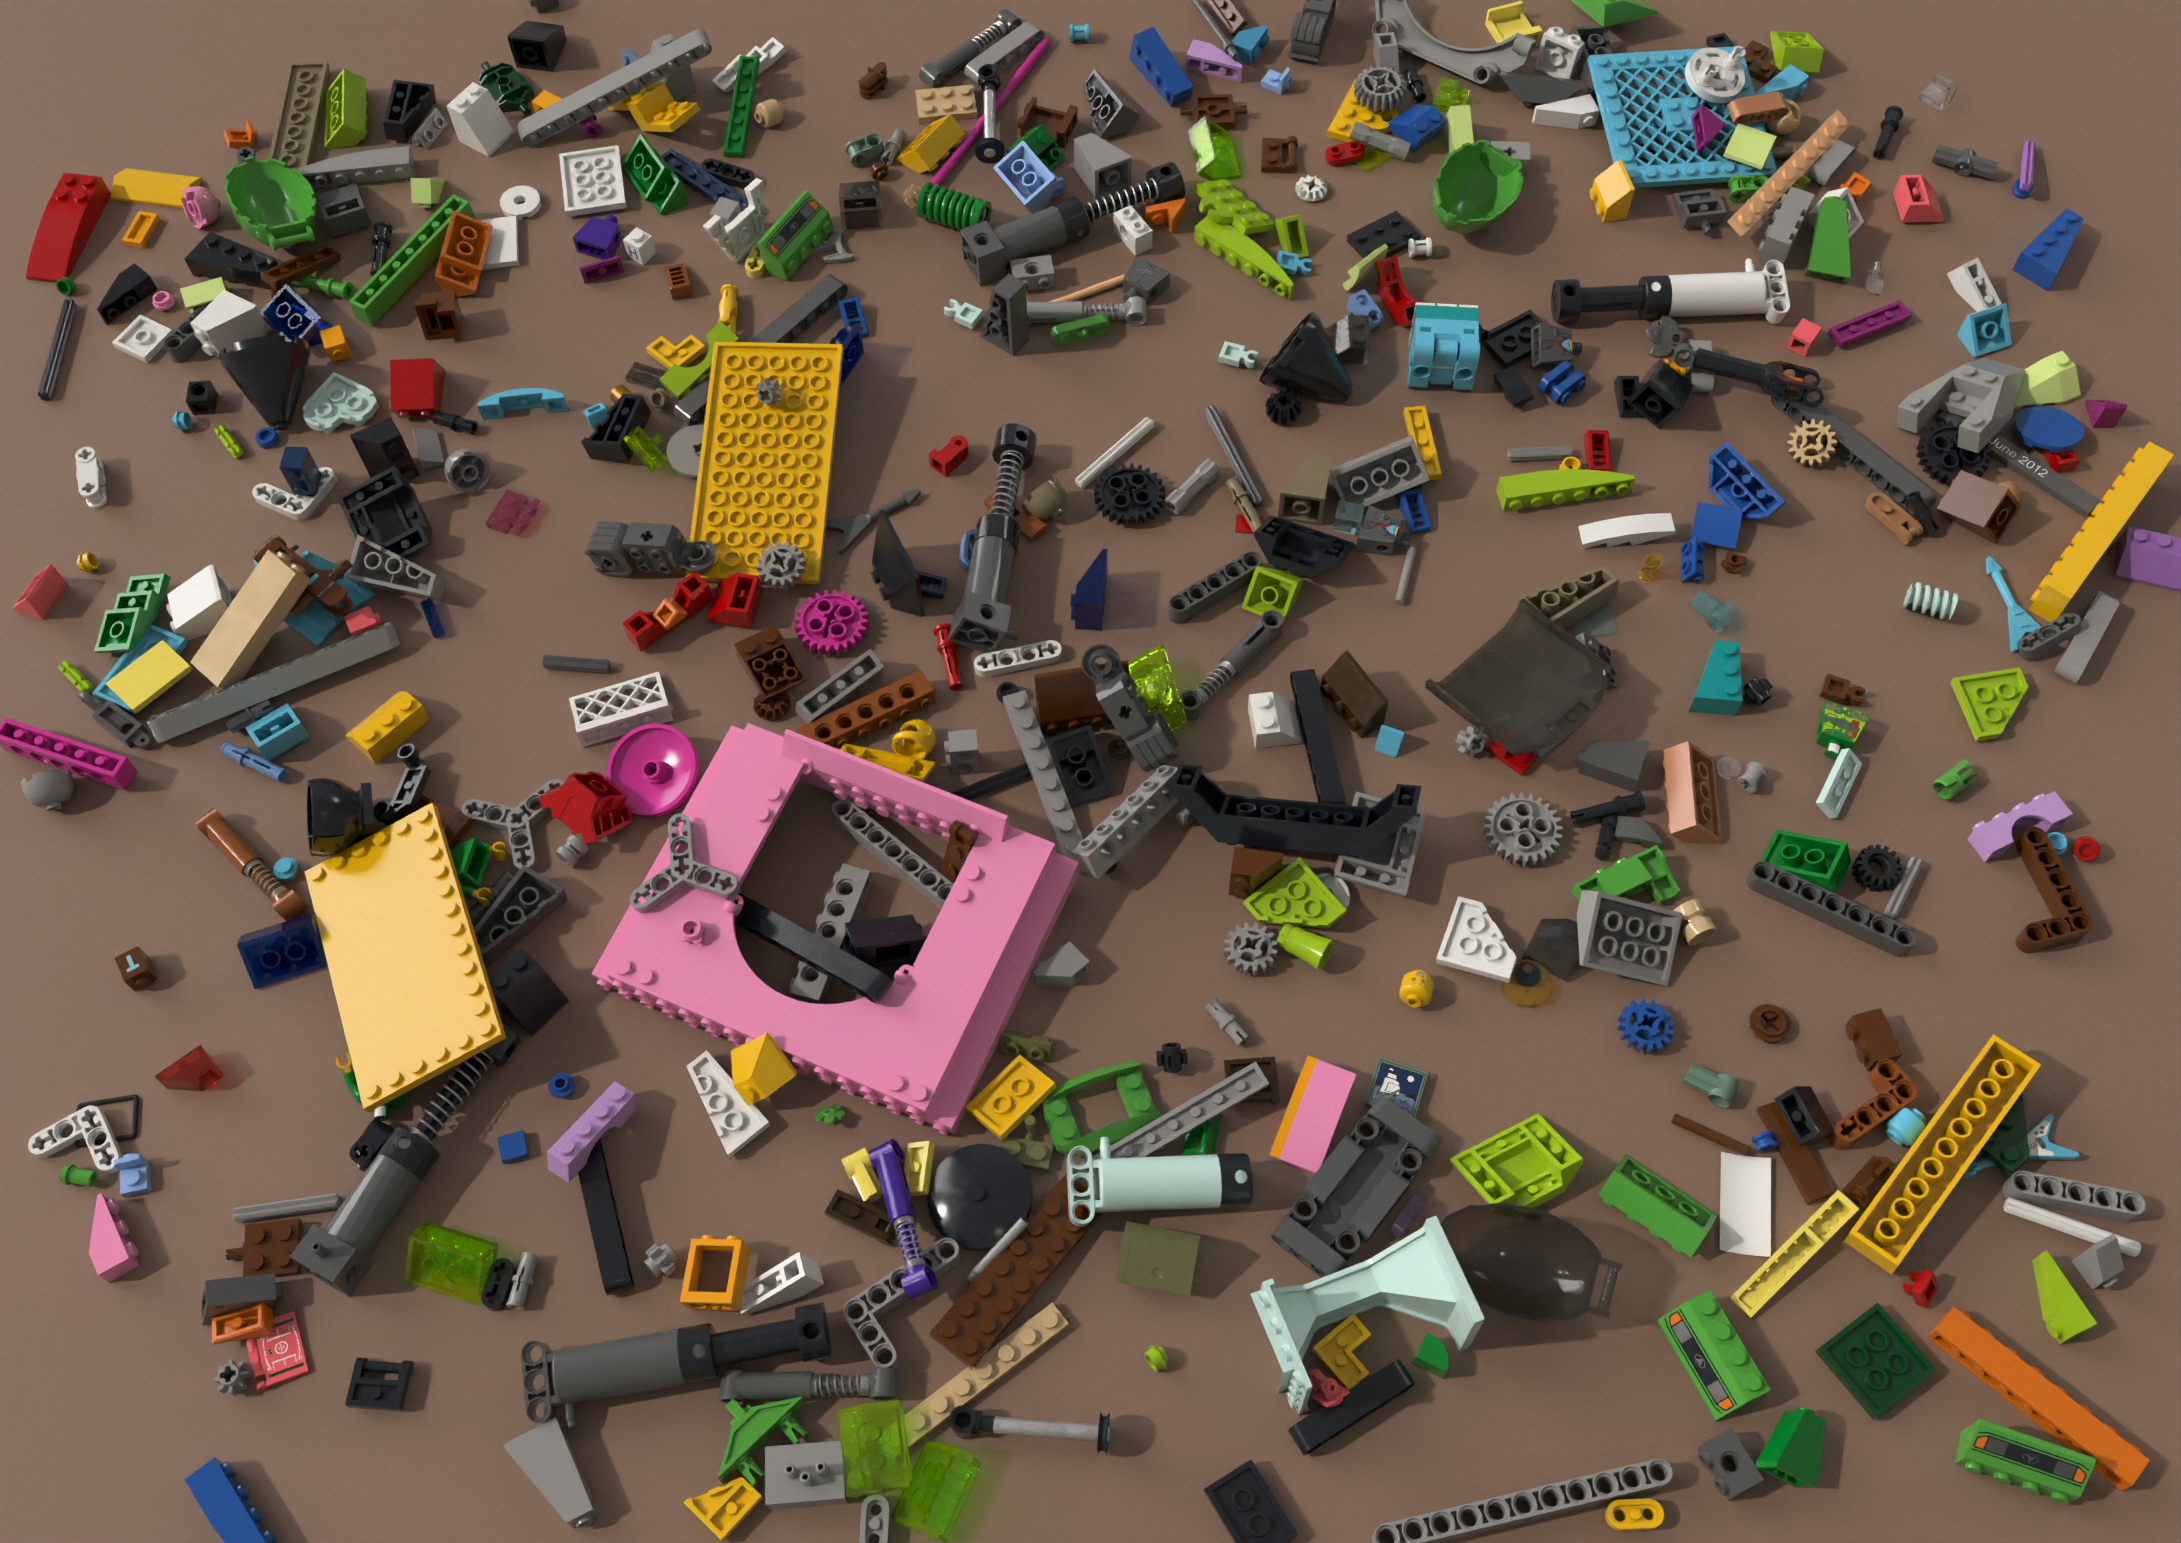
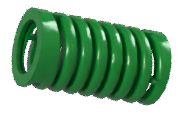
M927 182L923 186L918 197L917 216L919 218L929 219L931 222H937V224H943L946 227L958 229V231L981 223L985 209L984 221L987 220L989 224L992 206L990 201H983L975 196L970 197L968 194H962V192H956L953 189L949 190L947 187H941L938 184L933 185L932 182ZM927 195H929V196H928V200H927V206H926V208H925L926 197H927Z

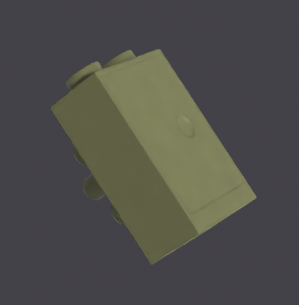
M1127 1221L1123 1233L1116 1281L1190 1296L1192 1287H1197L1200 1271L1195 1270L1196 1261L1202 1262L1204 1246L1199 1245L1201 1235Z

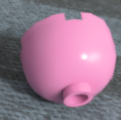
M193 186L181 191V193H185V197L181 198L183 209L189 221L194 220L197 225H193L195 228L207 227L218 219L221 202L210 190L200 186Z

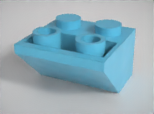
M288 703L245 727L268 761L310 737Z

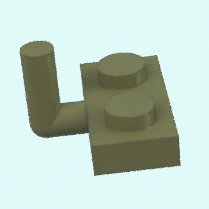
M1029 1115L1025 1118L1026 1130L1024 1139L1007 1136L1001 1141L1000 1147L1013 1154L1024 1168L1049 1172L1054 1144L1034 1141L1036 1122L1035 1117Z

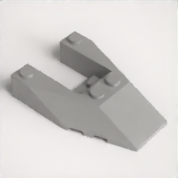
M1987 358L1963 364L1909 394L1898 406L1897 427L1917 434L1939 409L1966 417L1959 426L1957 447L1979 453L2012 417L2025 370Z

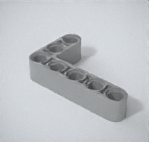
M943 1238L920 1253L924 1255L923 1259L926 1264L932 1266L937 1279L956 1267L960 1261L959 1246L951 1238ZM946 1249L955 1251L954 1255L950 1258L942 1257L941 1253ZM904 1264L849 1300L843 1308V1314L848 1326L875 1368L897 1369L899 1365L896 1350L877 1322V1319L908 1299L903 1288L896 1287V1283L905 1275ZM878 1294L887 1296L886 1300L881 1304L873 1302L874 1297ZM861 1309L864 1311L859 1319L850 1318L854 1310ZM868 1332H877L878 1336L874 1341L868 1342L864 1340ZM883 1354H891L893 1356L889 1363H879V1358Z

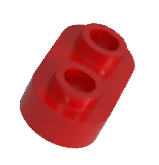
M1357 141L1330 146L1326 150L1325 161L1332 166L1360 161L1364 157V145Z

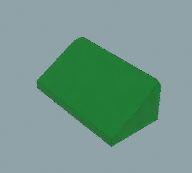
M1221 1114L1185 1135L1182 1155L1215 1154Z

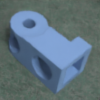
M1365 289L1349 296L1346 310L1350 315H1355L1366 331L1383 324L1382 312Z

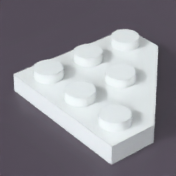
M1458 896L1436 958V963L1510 983L1517 962L1516 955L1508 947L1504 936L1495 922L1491 920L1483 903Z

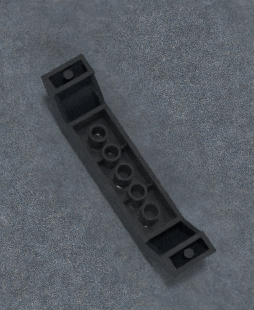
M1179 764L1170 785V792L1217 842L1228 845L1243 844L1254 848L1263 846L1273 847L1276 850L1294 849L1300 852L1314 851L1322 852L1326 855L1344 854L1349 857L1365 856L1416 815L1421 786L1397 784L1395 791L1370 808L1226 794L1203 772V766Z

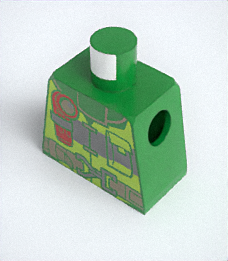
M1826 700L1818 714L1815 742L1817 745L1826 747L1824 755L1827 758L1837 759L1841 749H1852L1870 715Z

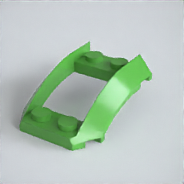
M1131 1060L1103 1067L1056 1086L1057 1088L1039 1106L1057 1152L1068 1154L1076 1146H1085L1090 1152L1100 1149L1101 1137H1108L1109 1144H1113L1161 1117V1110L1156 1111L1140 1072L1142 1064ZM1114 1079L1129 1118L1081 1137L1066 1096L1092 1085ZM1076 1153V1154H1075V1155H1079L1080 1158L1085 1157L1084 1155H1082V1154H1080V1153Z

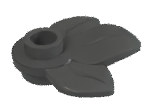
M1666 316L1661 317L1660 325H1652L1644 331L1648 339L1655 343L1649 352V355L1653 357H1666L1677 345L1686 343L1687 340L1685 333L1678 329L1676 321ZM1672 337H1679V342H1674Z

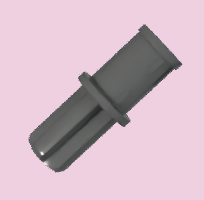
M267 699L249 710L245 708V712L226 721V725L232 733H235L273 712L274 709L271 706L262 710L270 706V702Z

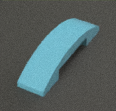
M542 388L508 390L489 396L477 404L483 420L504 418L505 411L545 407L547 413L568 411L564 394Z

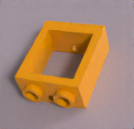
M703 1235L701 1239L691 1238L680 1302L689 1310L740 1311L751 1248L742 1238L737 1236H727L726 1239H717V1237ZM704 1251H733L726 1293L697 1292Z

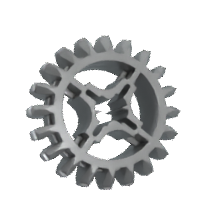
M1377 66V68L1370 67L1369 70L1364 69L1362 73L1358 74L1354 83V97H1356L1357 103L1361 104V107H1367V111L1373 109L1374 112L1377 110L1382 111V113L1384 110L1391 112L1392 108L1397 109L1403 103L1407 95V81H1405L1404 76L1400 75V71H1394V68L1387 69L1386 66L1384 68Z

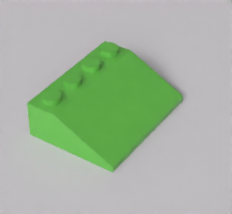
M1570 0L1603 27L1655 16L1658 12L1643 0Z

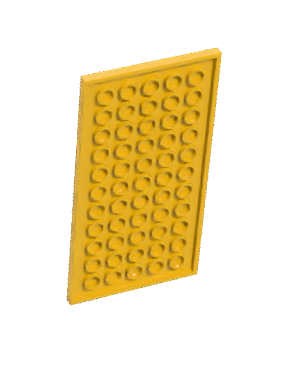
M714 342L690 542L707 541L713 544L716 549V559L712 569L705 574L697 573L704 581L720 582L735 573L759 576L760 572H758L756 565L759 564L757 557H763L761 550L768 551V544L775 547L777 541H780L781 545L788 541L791 547L797 545L798 551L801 550L803 552V558L806 561V565L803 566L806 571L805 574H799L802 580L798 581L795 579L793 581L794 584H820L844 350L842 344ZM767 377L771 381L778 380L781 388H784L780 394L783 399L778 403L776 402L772 407L768 403L761 404L758 396H755L759 390L756 385L763 382ZM778 561L779 565L782 566L783 569H785L783 564H781L780 561ZM686 569L685 578L693 572Z
M433 803L426 805L345 849L343 852L305 871L364 1110L371 1112L506 1038L440 815Z

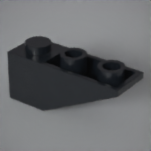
M134 263L117 275L98 306L97 311L104 323L108 325L155 292L157 288L150 275Z

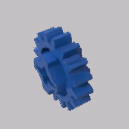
M1642 998L1639 1005L1633 1000L1630 1007H1624L1618 1018V1021L1621 1023H1619L1617 1030L1624 1031L1620 1037L1621 1040L1628 1039L1627 1047L1637 1046L1636 1052L1638 1053L1642 1048H1645L1647 1054H1650L1653 1048L1660 1052L1662 1046H1668L1669 1039L1674 1035V1031L1671 1029H1673L1675 1022L1668 1021L1672 1014H1664L1665 1006L1656 1007L1655 1000L1647 1004L1645 998ZM1633 1016V1025L1630 1026V1018ZM1660 1026H1662L1661 1036H1659L1660 1031L1658 1029Z

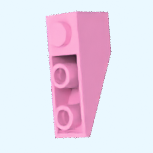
M100 1193L97 1195L89 1255L98 1276L107 1282H111L139 1266L136 1259L139 1252L132 1241L129 1242L127 1234L130 1232L126 1223L119 1219L117 1214L120 1212L119 1205L114 1198L109 1199Z

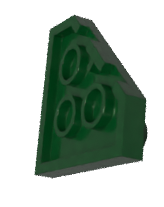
M2022 1093L1980 1150L1983 1155L1989 1158L2009 1177L2023 1166L2030 1157Z

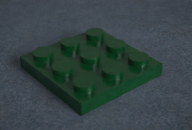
M1878 1302L1815 1351L1873 1420L1937 1370Z

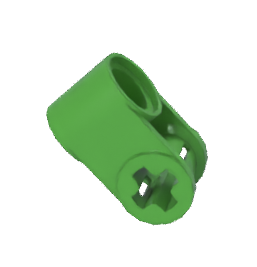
M1736 175L1728 180V187L1731 189L1729 194L1730 200L1733 203L1747 202L1768 178L1764 175Z

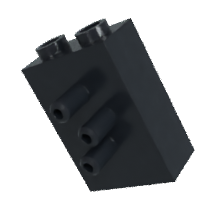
M913 914L845 923V945L849 954L875 969H878L879 966L893 964L901 967L905 963L915 962L927 939V936L922 934L921 924L916 922Z

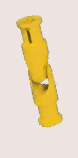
M725 284L720 289L722 299L719 302L720 318H718V323L722 321L736 335V318L738 313V302L736 299L739 295V289L732 284Z

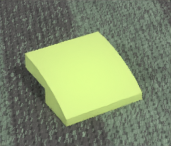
M1738 123L1723 157L1762 170L1777 136Z
M1386 244L1374 250L1347 271L1351 278L1342 284L1346 291L1375 270V262L1385 259L1388 250Z

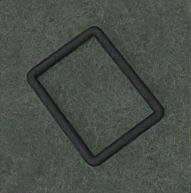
M133 1094L78 1104L76 1112L89 1105L97 1106L133 1100L132 1134L116 1136L115 1139L116 1141L134 1139L137 1136L138 1095ZM106 1138L95 1140V1145L103 1144ZM76 1140L74 1142V1145L78 1148L87 1147L86 1141L80 1142V1140Z

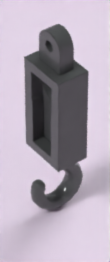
M86 691L78 693V698L95 711L92 715L95 722L125 745L131 748L135 744L144 750L151 747L152 740L146 734L147 730L143 724L110 700L103 705ZM132 725L133 728L126 735L121 733L124 726Z

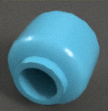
M1903 1107L1886 1120L1887 1130L1885 1132L1897 1145L1912 1146L1926 1128L1924 1123L1926 1118L1915 1108L1910 1110Z

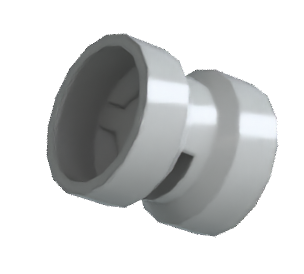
M571 834L566 839V844L559 846L554 853L564 864L573 868L578 863V858L584 856L589 851V848L579 837Z

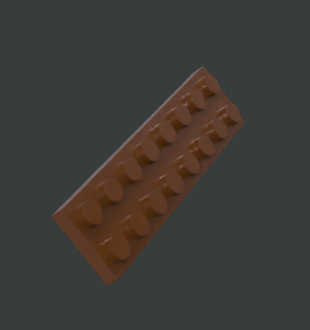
M1066 1173L1026 1220L1028 1226L1004 1252L992 1259L930 1331V1336L972 1370L1104 1212L1095 1213L1091 1222L1086 1226L1078 1227L1072 1224L1069 1218ZM1077 1180L1074 1182L1073 1186L1077 1192L1084 1193L1087 1191V1188ZM1080 1206L1075 1209V1216L1078 1219L1086 1220L1089 1217L1086 1208Z

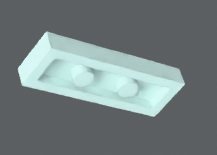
M1850 748L1841 749L1816 801L1817 806L1829 819L1838 817L1862 766V762Z

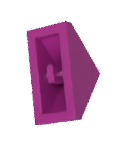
M1699 106L1691 117L1697 152H1702L1725 126V123L1705 106Z
M2086 400V408L2092 428H2114L2127 409V404L2111 400Z

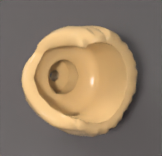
M1784 98L1789 110L1784 117L1764 122L1766 128L1773 134H1790L1800 124L1802 117L1801 109L1795 102Z

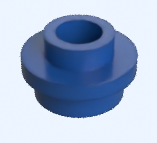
M567 1073L556 1074L549 1082V1091L556 1098H566L572 1094L575 1088L574 1079ZM564 1081L565 1085L558 1088L557 1085Z

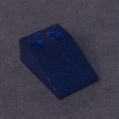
M1102 549L1077 583L1076 593L1071 594V620H1075V629L1102 631L1108 578V549Z

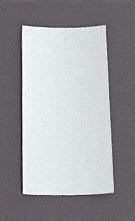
M1721 1152L1719 1250L1744 1255L1771 1257V1158Z

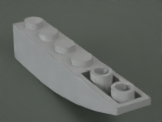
M410 146L384 148L329 158L299 168L297 171L304 176L312 188L414 178L415 159Z

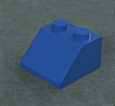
M1414 104L1387 123L1386 126L1397 138L1410 142L1409 150L1414 153L1441 133L1447 119L1434 106Z

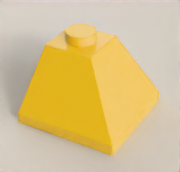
M769 1032L731 1051L733 1086L747 1106L765 1099L798 1074Z

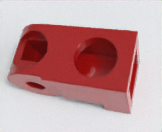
M957 435L949 440V444L942 450L937 451L934 449L929 453L930 467L947 477L968 457L967 439L964 436Z

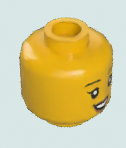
M1410 971L1402 978L1399 996L1409 1007H1424L1432 999L1434 981L1425 971Z

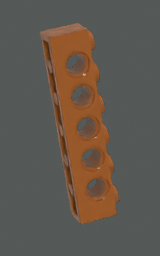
M919 670L797 728L796 733L840 749L845 743L850 744L858 739H864L879 729L887 728L893 722L906 719L912 713L930 707L936 702L934 689L922 670Z

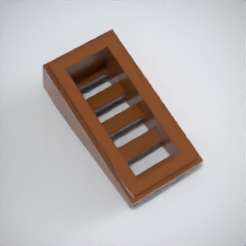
M681 263L664 267L672 299L692 296L693 293L685 264Z

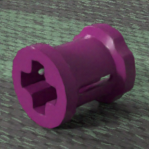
M595 114L580 122L584 127V134L588 138H595L601 133V127L596 122L597 117Z

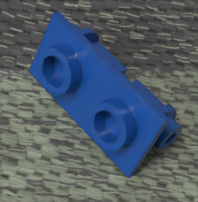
M1697 535L1688 542H1685L1681 548V583L1688 579L1693 580L1694 583H1701L1704 579V565L1702 563L1704 562L1705 546L1702 542H1697Z

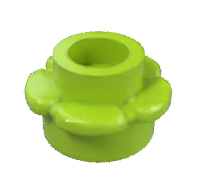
M1150 1345V1349L1144 1353L1147 1363L1155 1372L1161 1368L1166 1369V1361L1169 1360L1166 1352L1161 1346L1156 1348L1154 1345Z

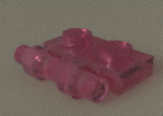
M506 490L487 519V528L505 534L513 528L511 533L519 536L528 527V521L531 516H534L538 511L537 507L540 500L533 497L528 502L525 495Z

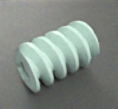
M1917 582L1913 587L1912 584L1910 585L1903 608L1912 603V611L1921 606L1922 614L1931 609L1932 617L1937 612H1940L1941 620L1946 615H1949L1950 620L1958 602V594L1953 593L1949 598L1948 591L1944 590L1940 595V589L1934 588L1931 592L1930 585H1925L1921 590V583Z

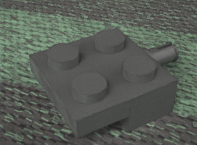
M1714 189L1674 193L1672 198L1683 229L1701 227L1704 235L1710 236L1713 233L1710 225L1723 224L1727 211L1722 198L1716 197Z

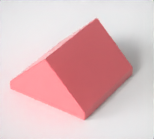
M50 564L36 574L12 609L16 612L44 620L68 584L56 568Z

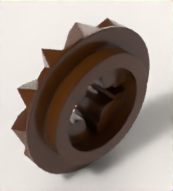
M786 691L772 697L774 709L768 704L770 699L765 701L759 692L758 696L754 698L753 707L755 713L760 718L768 721L778 720L785 716L791 706L790 697Z
M1763 1004L1756 1007L1749 1017V1029L1753 1030L1755 1037H1760L1765 1043L1774 1042L1776 1044L1785 1039L1791 1029V1022L1786 1012L1772 1004ZM1776 1019L1773 1028L1764 1029L1765 1021L1769 1022Z

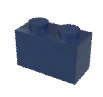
M285 447L279 469L293 494L300 496L316 495L321 473L308 448Z

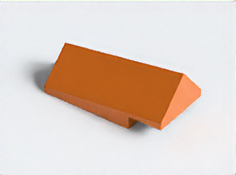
M452 211L434 280L443 291L455 290L457 297L475 294L493 225Z

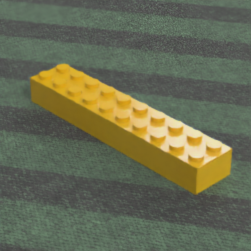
M2150 441L2144 449L2138 448L2132 457L2135 462H2128L2122 471L2125 475L2120 474L2112 484V487L2115 489L2110 488L2101 501L2105 503H2098L2091 513L2094 518L2088 517L2081 527L2084 532H2077L2070 542L2074 546L2069 545L2059 557L2063 561L2058 559L2048 575L2042 580L2038 586L2039 588L2030 598L2033 604L2029 611L2048 622L2060 616L2174 454Z
M1993 1034L1849 1232L1844 1242L1892 1275L2041 1064Z

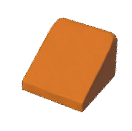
M665 598L652 616L666 630H669L685 618L688 613L675 600Z

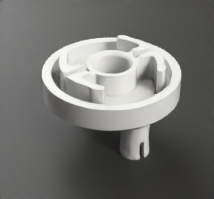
M1735 46L1731 54L1711 47L1696 51L1685 68L1686 81L1693 92L1702 99L1713 103H1727L1733 100L1742 90L1745 83L1744 70L1739 63L1746 54L1745 49L1741 54H1739L1743 49L1741 46Z

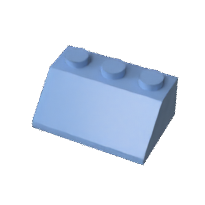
M1022 141L993 168L1033 214L1041 211L1050 203L1057 179L1028 145Z

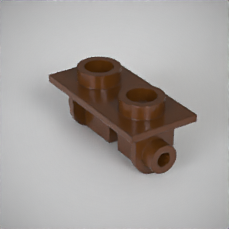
M1874 1155L1842 1189V1192L1864 1209L1892 1175L1891 1166L1893 1162L1888 1157L1878 1159Z

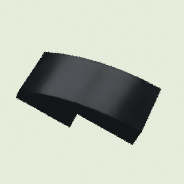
M1513 367L1493 375L1494 382L1504 391L1505 399L1514 408L1534 399L1530 389Z

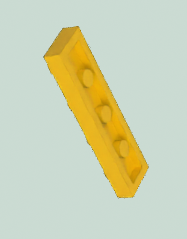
M1426 406L1404 407L1403 415L1408 436L1412 435L1429 479H1441L1442 473Z

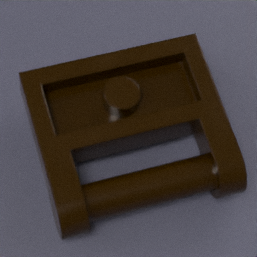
M1275 1057L1224 1060L1225 1079L1256 1061L1269 1082L1270 1091L1257 1092L1240 1103L1271 1101V1104L1280 1103Z

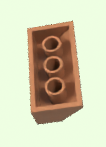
M1689 741L1663 750V767L1666 776L1664 785L1667 790L1668 801L1666 802V807L1669 812L1668 829L1670 834L1684 843H1722L1714 759Z

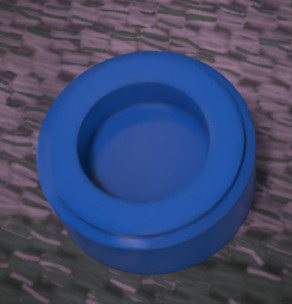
M266 427L256 433L255 440L259 447L270 449L278 444L279 436L276 430Z

